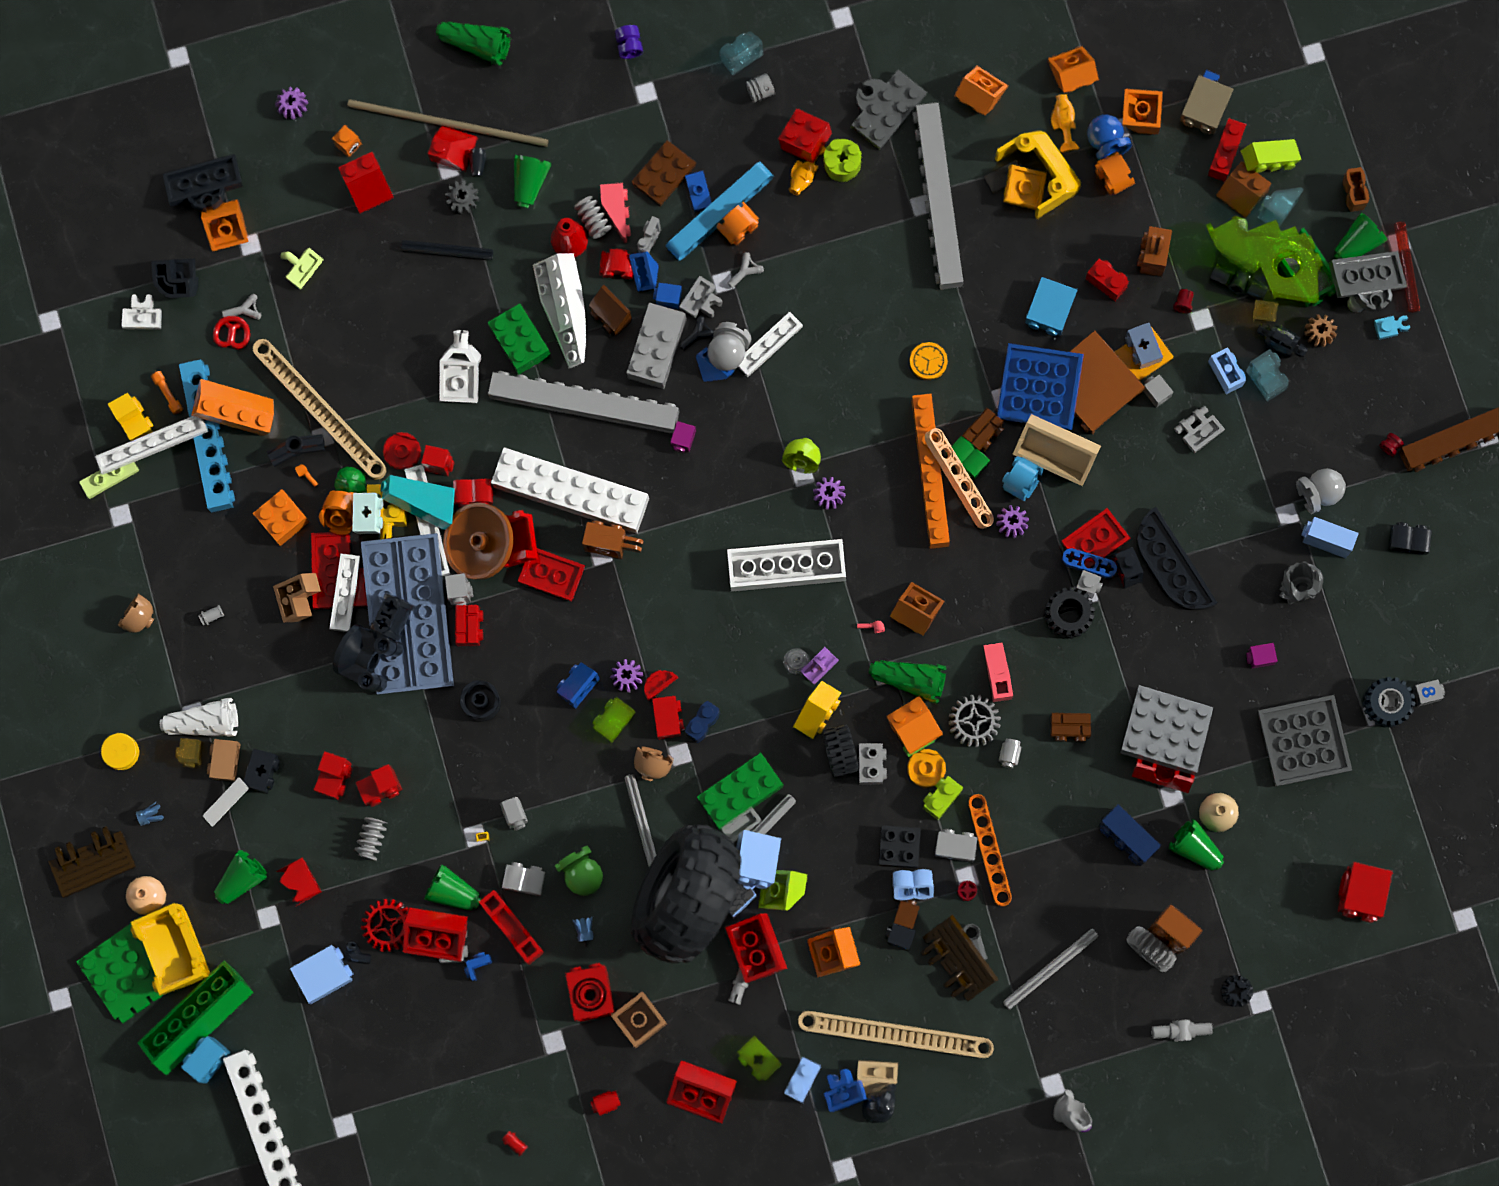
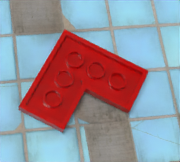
M332 532L311 533L312 573H316L321 592L313 595V609H332L340 555H351L350 533L345 535ZM359 568L353 607H368L364 568Z

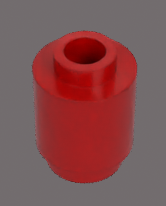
M610 1090L594 1096V1101L590 1102L594 1114L598 1112L599 1116L613 1111L621 1105L616 1091L610 1092Z

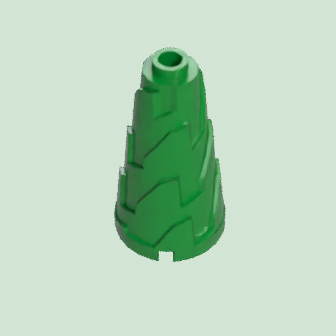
M448 21L447 23L442 22V24L437 26L436 35H438L441 41L460 47L467 52L492 62V64L501 65L502 62L499 60H505L510 45V38L506 37V33L510 34V30L507 28L459 24Z
M879 660L871 663L869 674L872 675L875 681L894 686L916 697L920 696V698L937 704L939 699H935V697H941L946 674L941 673V670L945 671L946 666Z

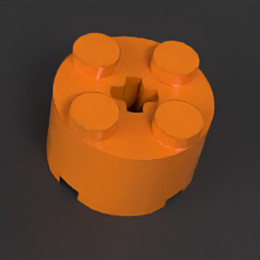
M1118 151L1099 160L1095 165L1100 180L1103 178L1105 180V189L1109 195H1116L1135 184L1134 178H1129L1128 174L1131 171L1121 154L1118 155Z
M742 202L741 207L738 205L723 218L725 222L722 225L718 223L716 228L731 244L738 245L743 241L747 231L752 233L758 227L759 218L745 202Z
M333 490L326 497L319 513V520L324 527L325 525L329 527L332 533L345 535L353 530L354 492L348 493Z

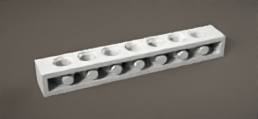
M244 1050L224 1058V1063L269 1186H281V1181L284 1178L289 1180L290 1186H301L295 1179L297 1175L296 1169L293 1164L290 1165L288 1157H290L289 1150L286 1145L283 1146L281 1138H283L280 1127H276L274 1121L277 1119L273 1108H269V1095L266 1090L262 1089V1076L259 1071L256 1072L254 1067L256 1060L253 1053ZM243 1067H247L249 1070V1075L246 1078H242L240 1075ZM253 1085L256 1093L250 1097L247 1094V1089ZM257 1104H260L263 1108L260 1115H256L253 1111ZM266 1122L269 1125V1131L263 1134L260 1127ZM270 1141H274L276 1144L274 1152H269L267 1149ZM276 1160H281L283 1163V1168L280 1171H276L274 1168Z

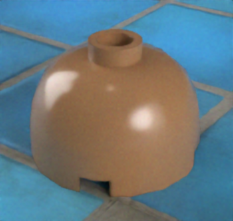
M138 593L137 597L135 596L124 612V618L120 619L118 626L131 633L140 632L144 627L148 629L154 621L152 618L153 607L150 601Z
M642 746L641 749L637 747L634 765L636 770L642 774L643 779L653 781V779H660L669 773L674 758L668 754L667 757L661 755L662 751Z

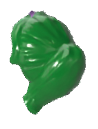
M344 467L337 473L335 489L336 491L348 493H367L366 476L362 471L354 467Z

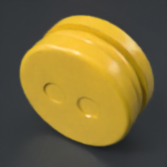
M116 733L106 738L103 742L101 756L103 761L111 768L126 770L137 762L139 747L130 736Z

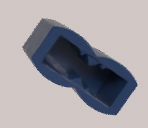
M709 701L703 703L697 712V717L688 723L686 736L696 743L701 742L706 737L708 728L718 720L719 708Z

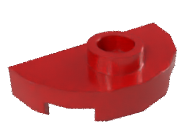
M658 670L652 673L646 679L644 686L648 702L679 677L673 672Z

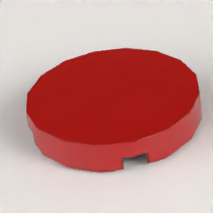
M399 432L386 440L383 446V455L390 467L396 470H405L418 463L421 457V448L414 436L409 433Z

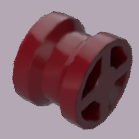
M1388 433L1387 439L1382 441L1379 446L1385 453L1393 457L1397 454L1398 448L1404 446V443L1397 435Z
M963 881L958 886L957 894L961 900L971 901L977 894V887L972 881Z

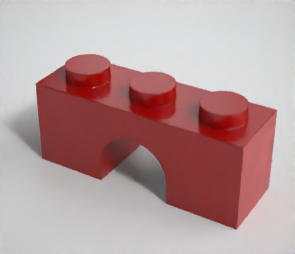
M1228 118L1207 176L1226 181L1246 127L1245 123Z
M1138 758L1136 759L1132 777L1185 793H1189L1195 777L1194 775Z

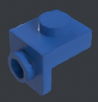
M484 952L473 956L474 959L466 961L467 966L464 967L467 978L471 977L472 981L477 980L474 969L492 963L490 955H485Z

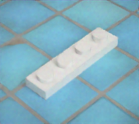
M789 312L745 352L744 360L738 368L747 377L750 376L795 335L803 325Z
M340 555L330 630L347 632L350 629L360 556Z

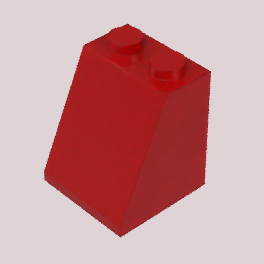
M373 152L338 167L360 214L394 198Z

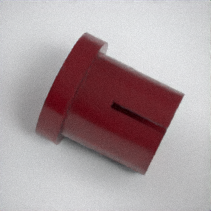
M1180 289L1173 309L1180 313H1191L1194 293L1188 289Z

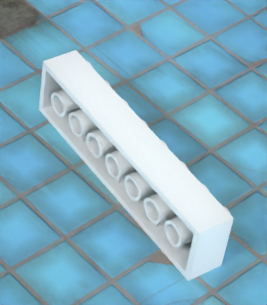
M503 448L491 482L493 488L600 521L610 526L611 524L622 526V529L635 534L638 533L649 501L647 493L507 448Z

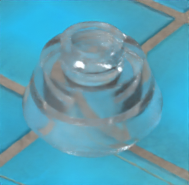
M799 648L789 650L783 660L784 667L792 674H801V670L810 662L808 654Z

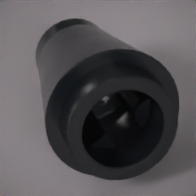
M470 149L468 155L471 176L481 177L487 154H485V149Z

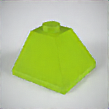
M776 870L774 884L769 888L767 887V889H761L758 908L789 910L805 894L807 874Z

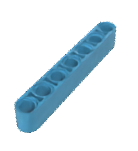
M761 162L755 164L667 243L666 248L678 260H682L717 229L718 223L722 224L725 222L723 218L738 205L741 207L742 202L746 203L771 181L774 175Z

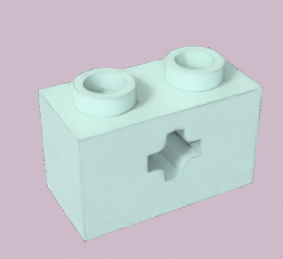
M353 493V532L357 534H380V528L383 527V519L381 517L383 499L381 495L377 493Z

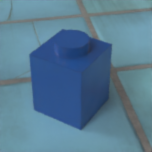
M659 283L658 288L654 289L653 294L656 305L679 309L682 288L678 285Z

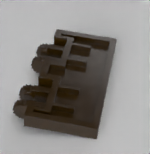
M103 827L102 832L107 841V845L104 846L101 845L98 834L95 831L91 832L94 844L91 843L77 849L80 858L77 857L72 843H66V848L71 857V860L67 862L62 849L59 846L55 848L57 858L48 862L63 898L136 867L122 831L113 834L116 841L114 843L108 828Z
M953 915L923 936L927 944L932 940L935 942L921 951V954L923 956L927 955L934 948L938 952V955L932 957L928 964L931 966L945 956L946 958L940 963L949 976L957 972V975L943 984L945 988L953 985L955 981H958L961 985L959 989L952 992V998L968 988L969 991L963 995L967 1001H970L999 980Z

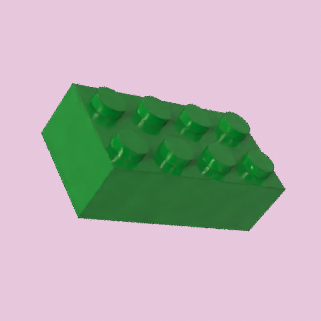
M760 753L697 796V799L716 827L721 831L729 823L783 788V783L762 753Z

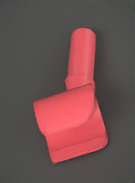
M875 621L870 624H857V628H874L875 633L885 631L884 624L881 621Z

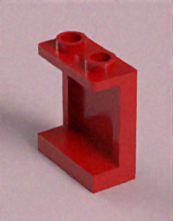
M519 510L512 512L513 515H505L512 527L513 548L504 567H512L538 559L532 514Z

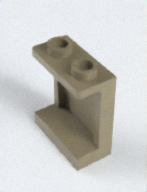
M1199 75L1180 121L1188 127L1194 126L1199 128L1203 133L1215 134L1233 89Z

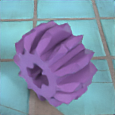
M289 87L288 92L282 89L283 96L277 95L279 101L276 102V107L279 108L278 112L283 114L284 118L287 119L291 116L294 120L295 115L298 114L301 117V111L306 112L305 105L308 104V101L305 99V94L300 93L298 88L293 91Z
M830 477V482H827L826 478H822L823 484L817 482L816 486L818 488L813 489V493L818 494L814 496V500H820L818 503L820 507L825 503V509L827 510L830 504H832L833 509H836L835 502L840 505L843 503L840 498H845L846 494L842 492L845 490V487L839 486L840 480L833 483V477ZM827 490H830V492L834 491L831 497H828V494L826 496Z
M1009 505L1008 511L1003 508L1001 510L1002 514L997 515L1000 521L996 522V525L1002 526L999 529L1000 533L1005 530L1007 531L1005 537H1009V534L1012 533L1013 538H1016L1017 532L1023 535L1022 529L1028 528V525L1025 523L1029 521V518L1023 517L1026 514L1025 510L1019 513V506L1013 510L1012 505ZM1012 518L1016 519L1013 525L1009 524Z
M624 659L623 666L620 662H617L616 664L619 669L612 668V672L616 674L610 676L612 680H616L613 683L614 687L620 684L619 691L626 687L627 692H630V686L636 690L635 682L642 684V680L637 678L643 676V672H638L641 666L637 665L634 667L635 661L633 660L628 665L627 659ZM624 672H626L627 674L632 673V674H630V677H631V678H630V679H627V678H624V679H623V678H622V677H624L623 673H624Z

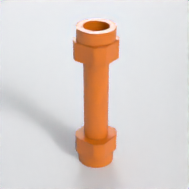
M157 371L152 374V380L156 386L160 387L169 402L168 406L172 413L176 415L183 411L182 405L174 398L165 383L166 379L162 372Z

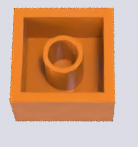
M283 489L253 513L280 546L309 523L306 516Z

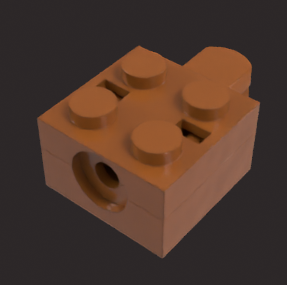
M1149 226L1148 232H1144L1140 246L1144 250H1141L1137 264L1140 267V273L1162 277L1167 263L1172 230Z
M595 520L592 523L587 522L582 542L585 552L622 559L624 550L641 553L642 548L636 545H643L644 541L626 536L622 526L611 524V527L605 526L603 522Z

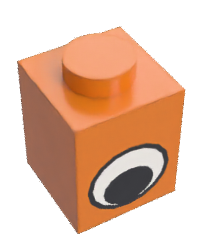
M346 125L332 138L335 146L348 157L361 145L359 137Z

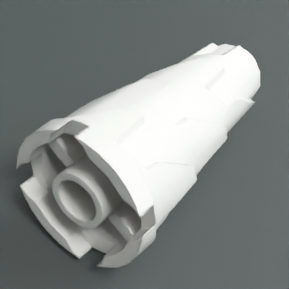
M225 698L185 711L169 713L160 720V729L165 731L166 734L168 733V735L236 736L237 731H233V727H238L235 703H229L233 701L232 698Z

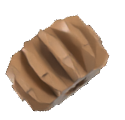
M1316 315L1315 319L1310 318V324L1305 325L1307 331L1304 333L1305 336H1311L1308 342L1310 343L1314 340V346L1316 347L1319 342L1322 347L1326 346V342L1331 344L1333 342L1332 338L1337 336L1334 332L1337 326L1332 325L1334 320L1327 321V315H1324L1323 319H1321L1320 315ZM1319 328L1323 329L1322 334L1319 333Z

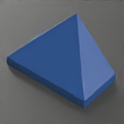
M647 251L630 254L629 257L637 291L655 289L659 265Z
M708 348L703 349L696 356L704 382L727 379L736 370L723 371L714 367L708 358Z

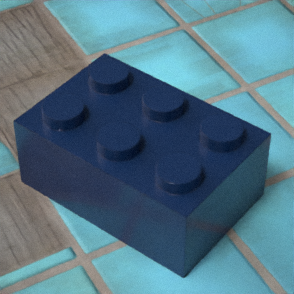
M1119 804L1099 824L1101 827L1100 832L1107 838L1110 836L1115 841L1114 845L1121 852L1123 850L1129 854L1128 859L1134 865L1139 864L1142 866L1161 846Z

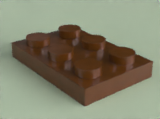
M667 140L633 179L632 184L659 206H662L685 179V175H688L696 166V162Z

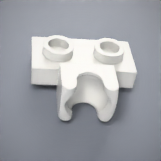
M133 294L132 309H123L122 328L161 329L162 311L161 309H153V297L148 294L145 301L140 303L137 296Z

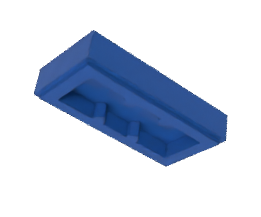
M704 172L685 175L694 212L705 210L712 202Z

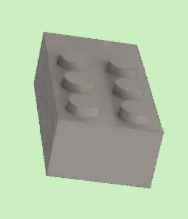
M649 303L627 370L628 379L662 389L665 388L686 321L685 313Z

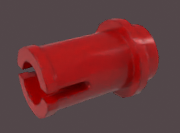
M509 1131L502 1141L505 1142L504 1145L507 1144L520 1156L528 1146L515 1136V1132Z

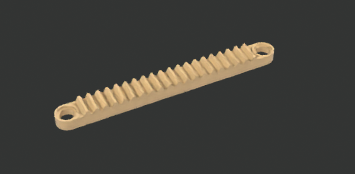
M265 339L256 341L253 346V352L257 358L369 477L375 480L383 478L386 474V467L376 454L269 341ZM261 345L268 346V351L265 354L258 353V348ZM374 465L381 466L382 469L379 474L371 472V468Z
M812 1011L803 1012L798 1019L802 1030L820 1034L977 1058H987L994 1050L992 1042L981 1037ZM805 1016H811L814 1019L812 1026L806 1027L803 1025L802 1020ZM980 1043H987L989 1052L986 1054L980 1053L978 1045Z

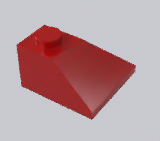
M442 126L434 136L428 152L430 161L466 172L469 164L468 154L470 149H474L478 137Z

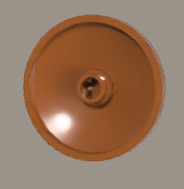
M471 503L459 509L453 515L452 525L444 533V552L449 565L456 573H464L466 578L487 579L497 574L507 563L513 548L512 527L505 514L497 507L485 503Z

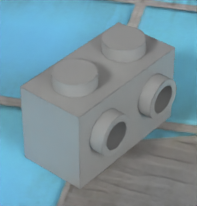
M465 574L445 576L447 597L451 605L471 603L470 597H473V588Z
M882 743L859 744V785H883V779H887V768H883V760H886V749H882Z
M943 829V832H938L935 857L974 862L978 837H973L974 834L969 832H962V835L954 834V830Z

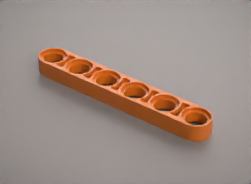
M975 794L969 799V810L976 836L978 837L977 840L994 902L998 906L1004 907L1011 901L1010 888L986 800L982 795ZM975 798H979L983 802V806L979 809L972 806V800ZM979 817L987 819L988 824L986 827L981 828L977 825ZM988 835L993 839L991 846L983 845L982 838ZM990 854L996 855L998 858L997 864L990 865L987 862V857ZM993 874H1001L1003 877L1002 883L995 884L992 881ZM1005 892L1008 895L1007 902L1000 903L997 900V894Z

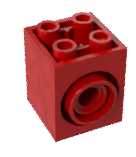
M1356 862L1348 865L1340 884L1338 912H1342V916L1354 918V916L1362 917V921L1369 923L1383 918L1393 871Z
M601 963L591 964L589 969L584 970L581 967L570 969V973H566L574 1020L576 1022L606 1017L615 1013L608 971L605 965L602 966ZM590 991H595V999L588 1001L587 994Z

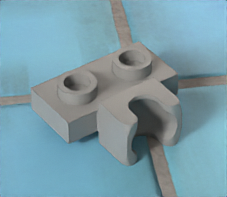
M699 276L679 308L694 318L697 317L700 311L713 318L714 311L710 306L713 304L721 306L722 300L712 293L716 285Z

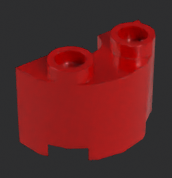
M610 249L609 253L602 251L599 275L605 278H613L615 274H618L623 279H632L634 274L628 250Z

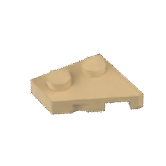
M858 1060L857 1080H862L865 1094L880 1091L892 1083L896 1084L898 1063Z

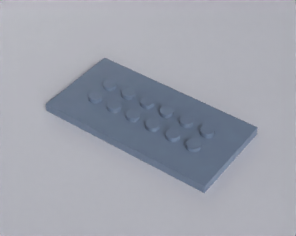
M438 534L361 542L369 625L372 622L374 623L378 611L385 600L383 598L385 593L392 594L415 605L414 611H411L400 634L402 637L399 642L403 645L402 654L398 657L381 654L379 663L374 669V673L385 677L387 680L386 689L382 692H377V695L454 686Z

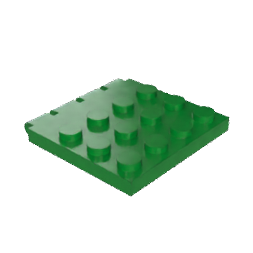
M129 924L76 961L114 1019L117 1020L119 1018L122 1023H125L134 1016L132 1008L139 1013L151 1004L148 1000L149 996L153 1001L163 996L156 993L153 988L152 982H154L156 975L143 942L138 938L135 939L131 932L132 924Z

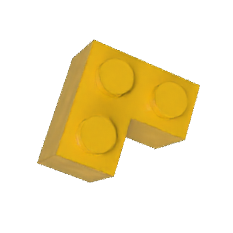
M126 393L108 404L130 441L153 433L151 429L153 424L148 416H143L142 411H144V408L135 396L131 397Z
M821 681L807 699L793 727L812 739L817 733L821 734L826 726L824 723L825 719L829 720L833 711L837 709L841 702L838 700L841 692Z

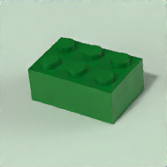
M521 304L514 306L488 322L490 330L518 375L551 356L548 347Z

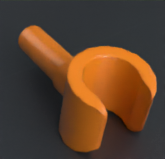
M301 464L295 467L299 477L305 474L314 487L318 485L305 465Z

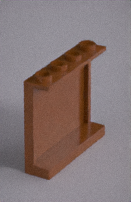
M1096 331L1092 332L1070 351L1072 353L1084 354L1074 419L1078 417L1082 422L1080 426L1086 433L1090 431L1092 435L1096 429L1136 395H1140L1145 391L1144 385Z

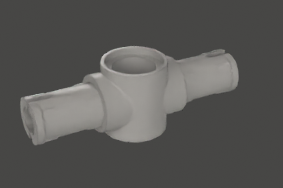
M1190 1020L1172 1021L1168 1026L1152 1027V1038L1170 1037L1174 1041L1192 1040L1191 1038L1198 1035L1212 1034V1024H1194Z

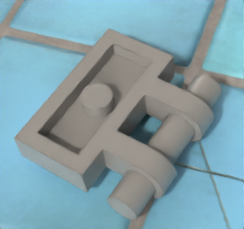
M653 216L650 221H646L643 228L645 232L644 238H641L637 243L639 253L645 251L649 253L661 231L659 219Z
M1206 406L1194 410L1190 417L1186 420H1181L1179 425L1174 428L1177 434H1180L1182 431L1187 432L1183 440L1194 454L1225 430L1214 415L1206 419L1204 415L1209 412ZM1198 420L1201 424L1193 429L1190 425Z

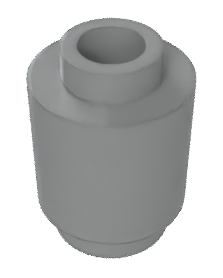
M1005 739L999 756V762L1002 763L1001 766L1013 768V766L1018 765L1021 752L1020 741Z

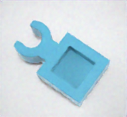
M1394 316L1375 320L1374 325L1378 339L1397 336L1398 330L1402 332L1408 331L1410 325L1403 326L1401 324L1408 317L1401 316L1397 321H1395Z

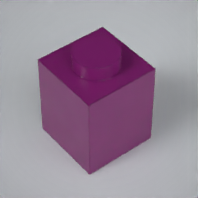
M677 421L670 442L671 447H674L673 449L677 452H689L696 433V427Z
M1274 643L1252 646L1249 648L1248 653H1246L1247 662L1251 664L1252 669L1275 665L1278 662Z

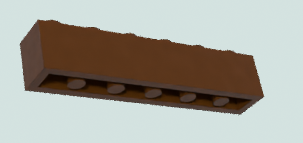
M1499 407L1402 447L1399 454L1407 471L1414 470L1415 473L1425 469V465L1429 463L1432 465L1438 464L1446 456L1452 458L1459 455L1460 450L1466 448L1469 451L1478 446L1477 443L1482 441L1488 443L1494 440V436L1499 435Z

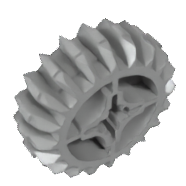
M970 695V701L963 697L964 704L958 700L956 704L959 708L954 706L951 708L956 714H949V718L954 720L949 721L948 725H955V727L950 729V732H958L954 736L955 739H958L960 736L963 737L960 741L961 744L966 739L968 740V747L971 746L972 741H975V747H979L980 740L983 745H986L985 738L992 741L993 738L990 734H998L993 728H1000V724L995 722L1000 721L1001 717L994 716L999 710H991L995 704L991 703L988 706V698L981 702V695H978L977 701L974 700V695ZM976 706L984 709L989 717L979 715ZM970 707V715L966 718L958 719L960 713L965 708ZM973 712L974 717H977V719H979L976 725V730L975 725H972V723H970L973 717ZM990 723L989 729L984 734L979 735V726ZM960 725L970 727L973 736L965 733Z
M1139 926L1129 933L1127 942L1131 948L1159 971L1166 972L1174 965L1176 961L1174 953L1152 933Z

